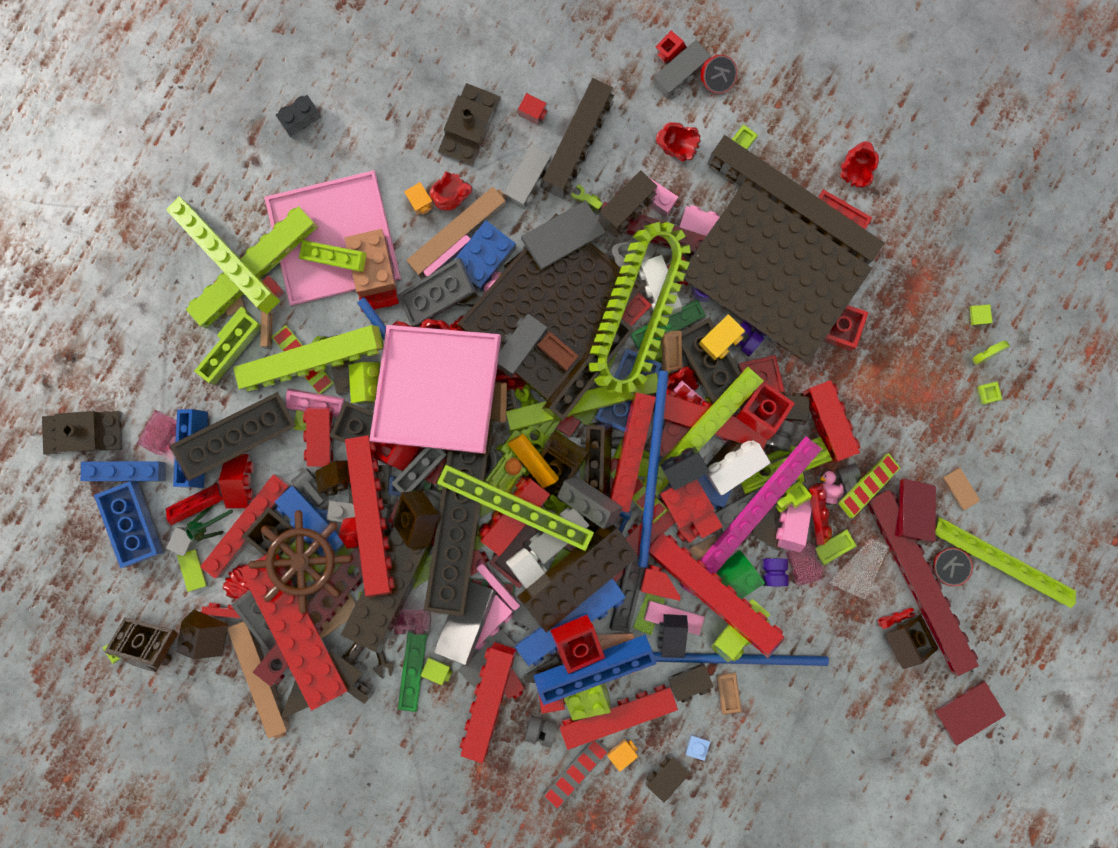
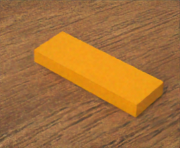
M524 434L511 439L507 443L542 488L557 482L558 476Z

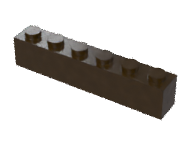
M622 318L607 357V364L634 331ZM593 342L542 407L556 421H564L592 385L594 379L601 373L600 371H590L589 363H598L599 355L590 354L592 346H602L603 344Z
M593 422L586 425L585 450L588 453L585 456V482L609 498L612 424ZM584 516V520L589 524L587 529L595 533L601 528Z

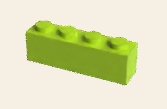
M243 311L194 372L209 384L216 385L261 331V324Z

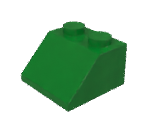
M741 550L730 556L715 573L722 579L721 583L726 587L729 585L737 592L736 596L740 599H743L765 584Z

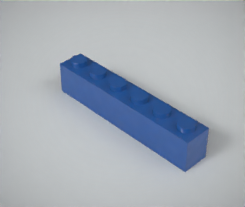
M612 578L552 629L584 615H587L591 622L596 618L601 620L608 615L607 610L612 607L616 609L621 606L626 596ZM541 627L515 645V648L528 666L532 664L534 666L538 665L544 660L543 656L548 652L553 654L557 651L550 630L546 633Z
M646 635L602 650L605 656L604 659L570 674L567 673L564 665L533 675L543 705L655 665L656 661Z

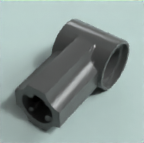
M854 463L836 469L838 480L843 485L847 494L861 480L859 468Z
M306 468L291 480L293 485L301 493H304L315 508H318L329 499L326 493H318L316 477L309 469Z

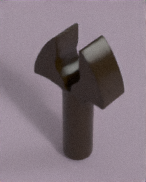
M383 650L381 653L376 652L379 663L373 670L383 679L385 678L382 672L384 665L388 668L389 675L391 676L394 671L395 662L387 661Z

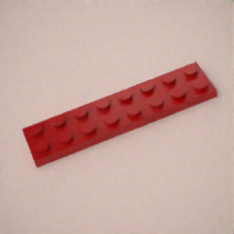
M277 552L276 559H281ZM266 555L255 561L266 560ZM248 565L242 567L240 571L310 710L313 711L346 693L348 689L308 611L305 614L299 612L298 596H292L279 591L270 602H266L264 596L274 586L266 568L251 569ZM276 567L280 577L287 572L285 567ZM290 579L287 584L295 587L292 579Z

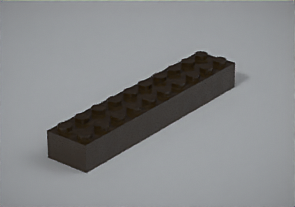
M725 134L711 153L707 164L715 173L720 172L728 182L736 183L740 187L746 182L867 265L874 260L885 242Z
M490 419L485 454L448 450L446 464L485 481L494 420ZM444 486L442 488L439 520L436 527L424 611L465 616L482 504Z

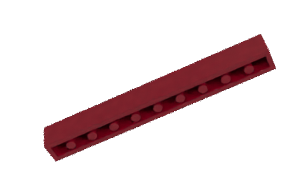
M884 490L876 494L866 505L951 673L960 676L979 666L976 661L978 656L973 649H970L968 645L969 639L966 633L961 631L959 627L960 621L952 613L949 599L943 596L941 592L942 585L938 579L934 578L932 574L933 568L928 561L926 562L922 546L917 544L914 539L899 536L898 499L894 492Z

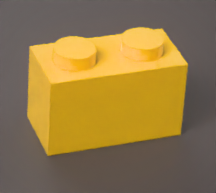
M728 314L699 342V345L714 360L718 357L722 359L729 352L727 348L732 343L736 346L743 339L741 334L745 330Z

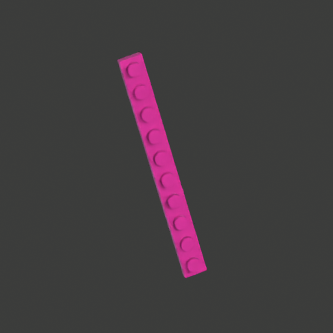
M807 436L800 442L701 558L700 561L706 565V570L709 573H716L822 450L821 447ZM680 583V585H681V587H682L683 589H685L686 591H688L689 593H691L692 595H694V594H693L691 591H689L683 584Z

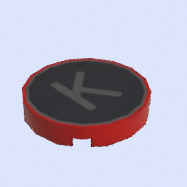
M714 55L705 61L701 69V81L704 87L713 93L728 91L737 79L736 64L732 58L726 55Z
M945 548L938 552L933 560V573L945 585H962L967 582L972 574V561L968 554L961 549Z

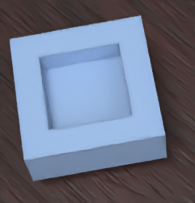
M691 735L685 754L705 761L710 741Z

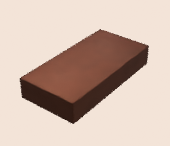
M550 331L536 346L565 372L579 357Z

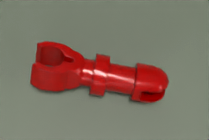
M907 608L900 613L894 612L892 616L879 618V626L886 629L894 623L899 624L906 618L914 617L916 615L913 612L914 608Z

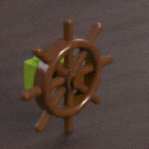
M297 510L294 514V529L287 530L277 536L267 526L261 528V532L272 541V544L268 549L266 560L250 561L248 566L251 569L266 568L268 576L274 584L264 596L266 602H270L279 591H282L292 596H298L299 612L305 614L307 612V595L324 588L333 597L338 598L340 596V591L329 581L334 573L335 564L351 563L353 557L351 555L335 556L334 549L327 539L337 528L335 522H331L322 533L313 529L303 528V513L301 510ZM304 536L312 538L315 541L309 546L304 541ZM296 537V540L290 546L285 543L290 538ZM320 546L325 552L323 557H320L316 552ZM279 549L284 552L281 555L284 559H276ZM276 567H289V569L280 577ZM297 573L298 587L287 584ZM308 580L310 582L314 580L317 581L315 584L306 587V582Z

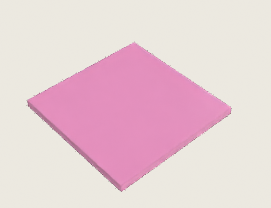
M375 170L264 197L272 230L274 225L279 221H283L287 217L288 212L293 208L299 206L309 215L318 228L305 241L346 248L344 237L382 229L386 237L395 281L401 280ZM301 243L280 262L291 307L356 291L351 269L299 259Z
M387 325L370 441L485 454L501 335Z

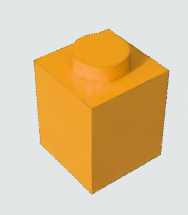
M421 182L404 191L417 215L428 213L432 209L431 207L434 206Z
M624 738L608 752L607 756L621 772L638 757L636 752L638 748L631 740L628 742Z

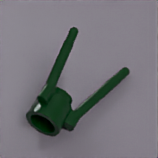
M213 505L206 508L193 521L187 523L188 527L185 528V532L191 541L196 540V542H199L203 539L223 534V531H217L204 535L206 527L233 513V510L231 509L204 524L202 522L198 523L213 508Z

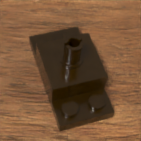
M466 83L461 96H457L444 127L445 135L438 153L473 167L501 101V96Z
M86 411L42 416L43 455L122 450L121 412Z
M556 430L551 434L541 456L559 478L557 482L543 489L550 496L555 495L558 498L564 481L576 476L585 461L588 451ZM530 473L529 477L538 485H540L538 481Z
M124 617L104 652L110 656L121 658L132 666L157 672L161 664L166 666L171 662L172 655L168 654V651L178 633L173 629Z
M354 642L347 653L338 646L330 649L329 654L348 689L347 692L365 704L375 693L372 691L371 685L364 681L360 682L368 668L356 659L365 647L362 645L358 647L359 644Z

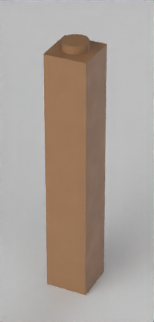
M490 188L406 260L410 267L420 278L425 275L423 273L424 270L463 236L467 235L470 237L486 220L491 219L506 206V196L500 189Z
M244 622L228 627L230 638L268 739L274 737L276 740L286 736V731L290 729L287 717H281L284 709L275 685L273 684L270 687L252 673L264 659L258 640Z

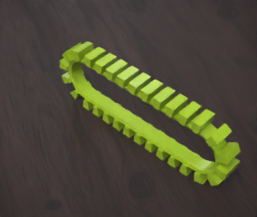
M656 222L645 225V230H639L633 236L639 242L630 243L628 251L633 252V254H627L623 262L632 265L621 267L619 274L626 276L618 277L615 285L624 288H614L611 294L612 297L620 299L609 300L607 308L614 309L615 311H605L602 319L611 321V323H601L598 329L599 331L607 332V334H597L594 342L603 345L592 346L590 354L599 355L598 363H589L590 371H600L602 374L594 379L598 386H607L606 391L630 393L637 390L634 384H644L648 379L640 374V372H650L653 364L644 361L655 360L657 352L648 350L659 349L661 341L653 338L663 337L665 330L657 327L667 326L669 318L662 317L661 315H671L673 307L665 304H674L677 296L669 293L679 292L681 284L673 282L684 280L685 273L679 271L687 270L690 263L681 260L682 254L691 253L690 245L680 246L678 241L683 239L685 234L682 230L672 231L674 227L672 223ZM655 236H661L671 246L672 261L632 371L625 379L618 380L608 370L607 357L649 242Z

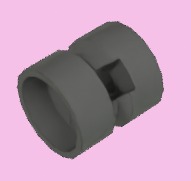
M784 420L777 432L767 440L766 446L779 451L789 452L792 444L790 437L794 436L797 425Z
M531 716L525 741L534 744L538 741L541 746L551 748L557 723L549 720L542 722L541 718Z

